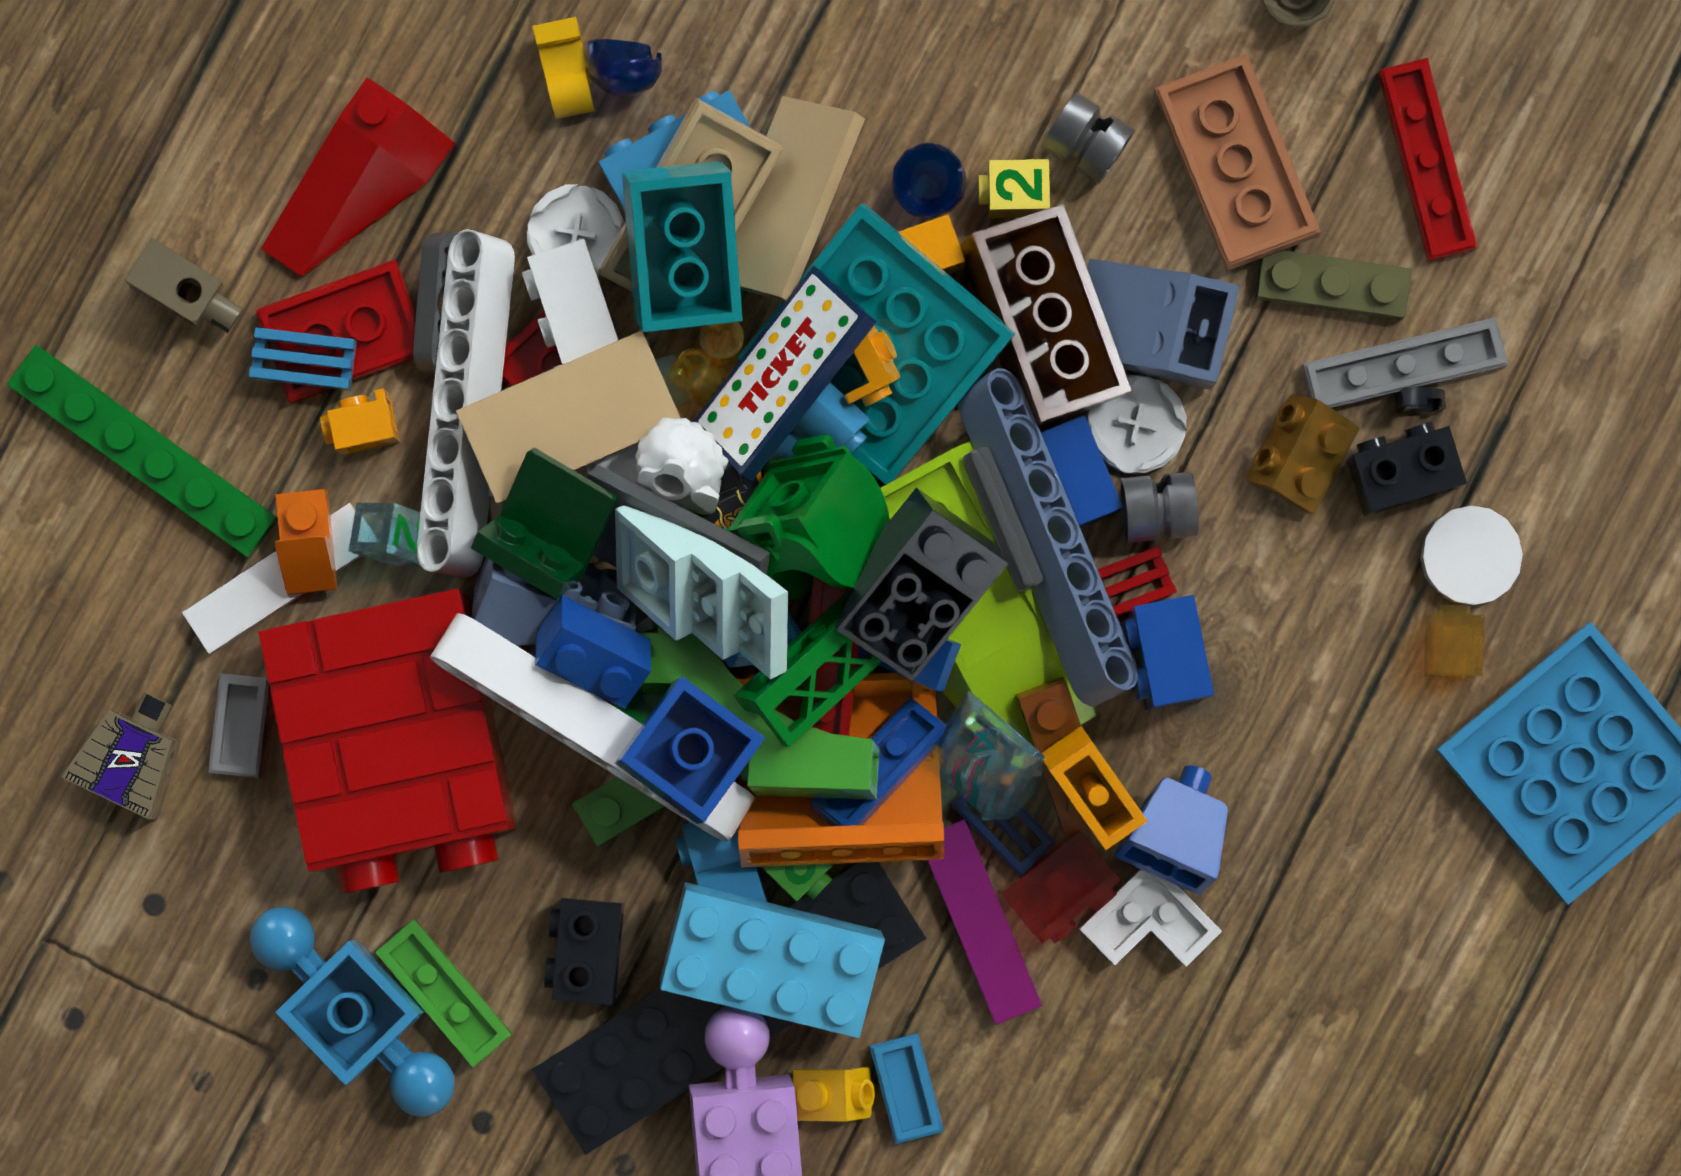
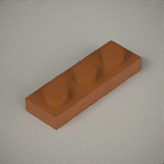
M1062 677L1018 693L1016 697L1060 827L1064 835L1067 836L1089 828V826L1040 756L1042 752L1081 726L1067 682Z

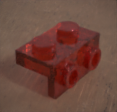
M1078 831L1000 893L1039 942L1043 943L1050 938L1053 943H1056L1077 927L1074 918L1087 907H1090L1095 912L1111 901L1117 895L1113 887L1121 880L1108 867L1083 833Z

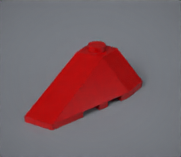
M366 77L338 117L262 245L261 250L303 278L349 244L350 239L374 221L378 222L389 214L390 209L410 194H415L425 187L453 149L455 142L408 104Z

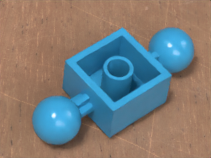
M281 906L271 908L262 913L254 922L250 932V947L253 955L258 962L271 970H292L304 983L275 1013L346 1086L355 1082L378 1060L392 1074L390 1078V1092L394 1102L402 1111L416 1117H428L442 1111L450 1102L455 1089V1078L451 1067L443 1058L430 1052L413 1053L400 1040V1037L425 1013L412 995L358 939L349 940L333 957L325 962L313 949L315 944L314 929L310 920L302 912L291 907Z

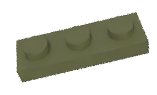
M1282 250L1261 258L1256 299L1403 320L1406 317L1412 269Z

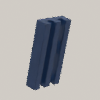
M986 770L982 778L980 776L977 779L976 785L979 791L987 785L1041 841L1034 849L1001 813L979 793L977 799L978 806L1027 856L1021 863L965 805L968 802L966 797L969 787L950 805L1004 862L1021 877L1056 841Z

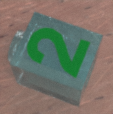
M356 503L348 552L387 565L421 566L417 559L420 512L396 503Z

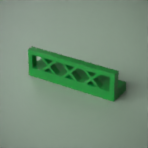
M849 589L787 646L786 672L769 679L764 673L759 671L733 695L744 711L761 716L783 746L790 747L882 662L870 652L864 658L851 657L852 640L835 629V625L853 589ZM840 649L839 656H832ZM825 662H837L836 684L828 691H814L816 670ZM850 664H856V665L849 671V669H850ZM803 683V690L796 689ZM789 695L802 696L800 717L787 728L774 709ZM814 697L820 698L813 704Z

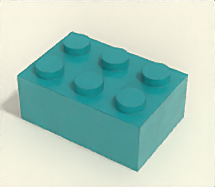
M722 161L622 171L634 317L642 332L743 321L731 171Z

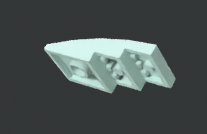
M625 505L615 509L617 589L675 641L693 633L722 660L740 652L769 679L787 671V590L751 563L701 535Z

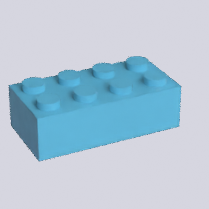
M685 882L660 977V990L860 1038L885 938L881 930Z

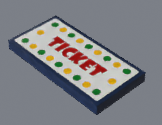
M813 266L693 422H698L705 431L711 432L716 443L722 447L723 455L729 460L728 462L742 476L753 481L877 321L830 277Z

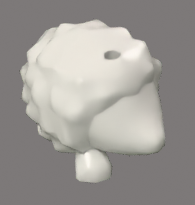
M662 418L654 427L648 430L645 436L639 439L638 451L635 455L637 459L636 469L639 472L637 481L647 490L691 512L711 515L715 512L718 505L721 477L727 468L729 460L723 455L722 447L716 443L714 435L711 432L705 431L698 422H690L687 418Z

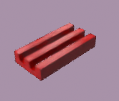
M1159 546L1097 569L1100 578L1104 579L1152 560L1155 569L1105 588L1108 597H1111L1158 578L1162 585L1159 589L1112 606L1116 616L1128 612L1134 606L1152 603L1177 593Z

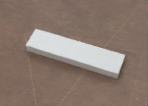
M351 503L330 515L336 573L379 546ZM275 551L182 613L207 652L213 655L306 593L286 594Z

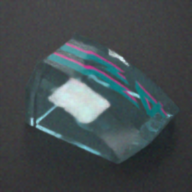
M970 691L965 694L938 744L940 781H945L981 813L982 820L1011 819L1037 792L1046 757Z

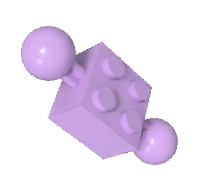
M725 1006L716 1011L706 1025L705 1045L707 1051L718 1064L725 1067L726 1081L689 1085L697 1176H802L795 1087L789 1074L756 1078L755 1064L766 1053L770 1040L767 1022L761 1014Z

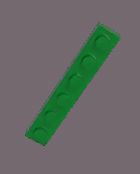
M35 344L7 382V385L246 557H252L278 521L277 516L40 346Z

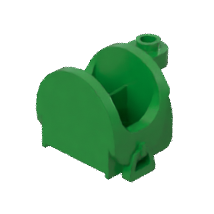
M829 434L797 440L791 449L795 456L771 460L766 464L764 469L765 476L731 526L724 528L770 552L767 576L788 591V601L798 599L807 594L813 587L814 576L831 587L842 590L854 589L884 527L890 521L885 498L877 481L868 468L852 456L846 445L836 447L833 438Z

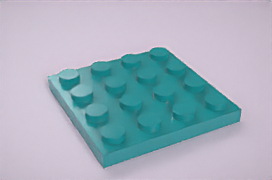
M863 203L858 206L801 277L800 282L813 266L823 271L877 321L875 326L878 332L884 330L894 345L897 357L892 360L901 378L888 384L892 394L865 407L861 398L852 402L870 418L861 431L867 436V439L852 456L864 464L871 473L886 485L896 480L1016 333ZM782 301L780 303V305L776 308V310L772 313V315L768 318V320L764 323V325L760 328V330L756 333V335L752 338L748 345L739 354V356L737 357L739 360L742 359V357L749 350V348L752 346L755 340L759 337L762 331L766 328L769 322L773 319L776 313L783 306L785 301ZM854 352L830 381L843 395L869 383Z

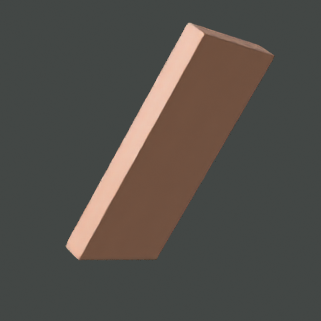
M1247 54L1154 89V95L1226 271L1319 237L1321 231Z

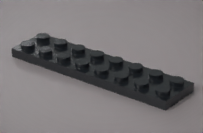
M879 862L857 863L833 878L812 901L805 896L788 907L881 930L885 942L878 969L927 939ZM659 988L532 1069L585 1155L689 1090V1085L699 1084L724 1068L707 1051L705 1029L712 1015L722 1007H725V1005L663 991ZM762 1015L767 1022L770 1038L795 1023Z

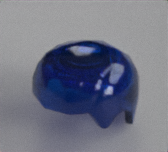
M593 39L588 41L587 70L594 84L611 95L634 96L653 88L662 73V54L657 52L656 59H653L651 47L644 43L613 39Z
M918 144L906 150L893 168L892 192L903 209L912 216L931 219L941 217L952 212L964 198L967 186L965 168L955 153L942 144Z

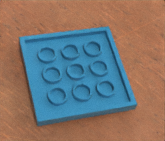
M1588 622L1435 749L1438 755L1564 905H1569L1681 811V728L1592 622Z

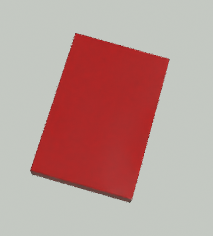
M396 259L256 309L262 328L355 339L357 346L352 382L414 360L416 311ZM267 341L269 349L344 357V350ZM274 361L277 370L341 378L342 369ZM282 383L290 404L332 390L330 388Z

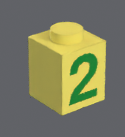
M1049 159L989 160L987 175H978L979 205H988V218H1021L1049 209Z

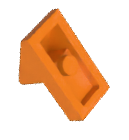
M319 489L275 494L280 540L275 541V548L286 594L293 595L338 590L328 490Z

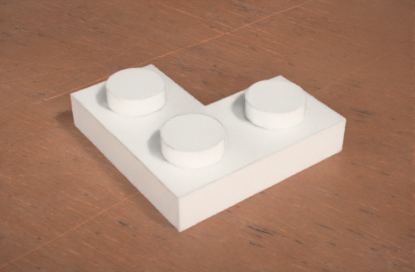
M1139 869L1079 928L1113 965H1116L1151 931L1187 967L1222 932L1179 886L1142 869Z

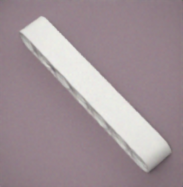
M469 229L462 230L454 236L448 251L417 539V559L424 570L462 578L474 575L482 564L484 556L471 549L477 532L487 525L490 497L488 496L489 485L456 410L501 391L515 262L514 250L506 240Z
M457 613L430 656L437 665L722 841L730 842L755 799L748 790L733 782L707 820L696 824L615 764L617 758L642 726L641 723L595 694L536 666V658L464 614Z

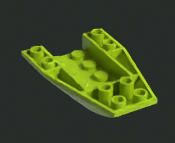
M971 441L947 451L880 488L885 498L890 519L917 487L989 538L999 550L963 463V457L974 450ZM1005 567L949 636V639L960 643L961 646L945 690L941 692L976 730L981 731L985 727L990 731L985 737L994 744L993 748L1009 764L1034 750L1016 694L1063 677L1067 682L1080 724L1096 717L1094 706L1082 703L1075 695L1032 589L1017 591L1007 567Z

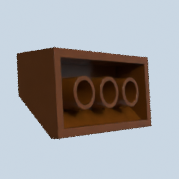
M1064 204L974 232L960 245L965 258V268L976 298L997 315L1008 328L1016 333L998 355V359L1002 369L1010 371L1020 382L1039 428L1074 417L1132 392Z

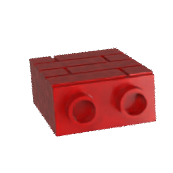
M459 588L258 631L268 682L271 688L270 692L280 741L283 747L291 795L295 805V814L305 863L307 864L308 872L335 869L340 895L400 882L395 855L432 847L435 850L439 873L499 861L494 834L518 829L491 698L447 672L430 658L457 613L472 618L469 595Z

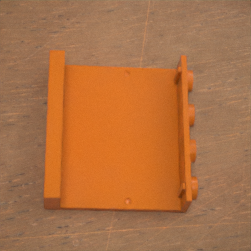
M871 671L854 687L850 736L871 739L910 697L937 717L936 690L911 681L897 673L875 674ZM756 674L749 675L746 679L737 680L744 686ZM803 683L796 689L803 690ZM789 695L775 710L796 721L800 717L802 696ZM939 745L864 825L831 826L811 810L810 802L814 798L756 796L748 787V781L742 780L741 773L738 775V784L755 797L740 823V830H738L741 867L944 859V823L942 822Z

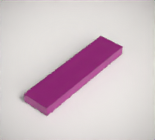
M965 819L944 827V859L927 861L994 1023L997 1025L1042 1006Z

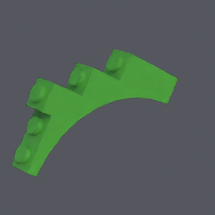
M653 620V629L658 630V634L639 633L650 639L651 673L640 687L644 693L665 694L672 683L683 676L765 737L762 744L741 771L742 780L748 781V787L756 796L877 800L880 749L873 739L836 735L811 727L790 747L783 746L760 715L744 711L733 696L743 685L733 676L721 658L693 633L675 641ZM774 709L787 728L795 722Z

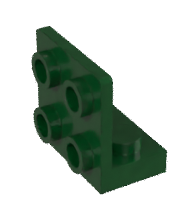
M532 448L524 457L500 515L477 532L471 549L551 597L558 599L583 578L617 502V497L615 494L537 448Z

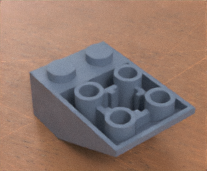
M1089 259L1087 270L1123 368L1211 390L1218 380L1240 285L1191 273Z
M485 557L474 585L472 619L515 645L536 644V632L560 597L558 599L551 597ZM588 566L583 578L563 594L633 631L636 629V605L617 589V570H600Z

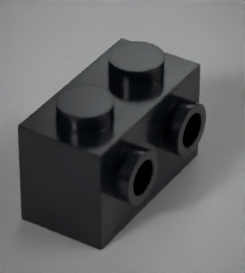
M1428 422L1404 430L1406 439L1387 444L1386 437L1382 436L1356 445L1359 453L1349 457L1347 464L1364 516L1455 490L1467 484L1449 426L1435 430L1433 422Z
M561 898L560 908L552 907L549 937L557 938L556 958L547 957L544 976V988H553L552 1000L605 1005L616 1003L625 903Z

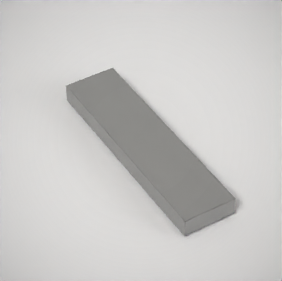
M1494 317L1303 363L1301 367L1309 398L1318 399L1334 409L1396 394L1402 388L1425 387L1508 366V361L1497 319Z

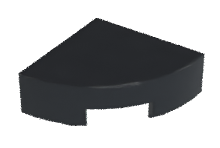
M1425 387L1402 388L1395 394L1396 411H1399V413L1443 411V409H1446L1445 390Z

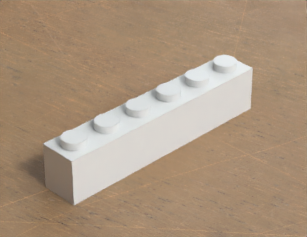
M585 239L527 257L531 269L522 272L531 301L541 298L547 317L538 319V323L547 348L556 345L562 362L561 365L619 340ZM639 443L587 465L588 474L600 465L643 487L637 481L639 472L636 469L637 459L635 455L638 451Z

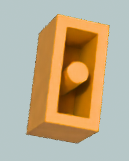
M1082 726L1040 754L1051 774L1105 850L1148 822Z

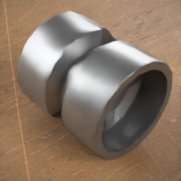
M1076 92L1056 119L1041 146L1063 161L1070 158L1075 159L1076 170L1097 184H1100L1127 146L1135 130L1113 115L1105 119L1100 116V107Z
M1192 472L1164 474L1159 483H1154L1150 476L1121 479L1122 519L1127 543L1155 540L1159 532H1165L1169 539L1198 536V504Z

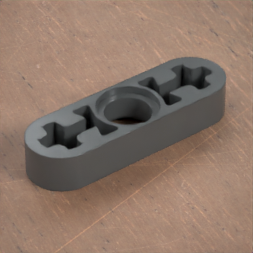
M458 232L432 233L425 239L422 246L413 356L419 371L427 376H435L440 333L438 326L441 324V314L438 311L437 298L441 291L444 293L445 281H442V277H446L450 243Z

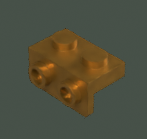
M1291 394L1286 403L1278 410L1275 423L1263 446L1254 455L1252 467L1246 476V480L1255 486L1272 491L1302 512L1314 515L1360 427L1318 399Z

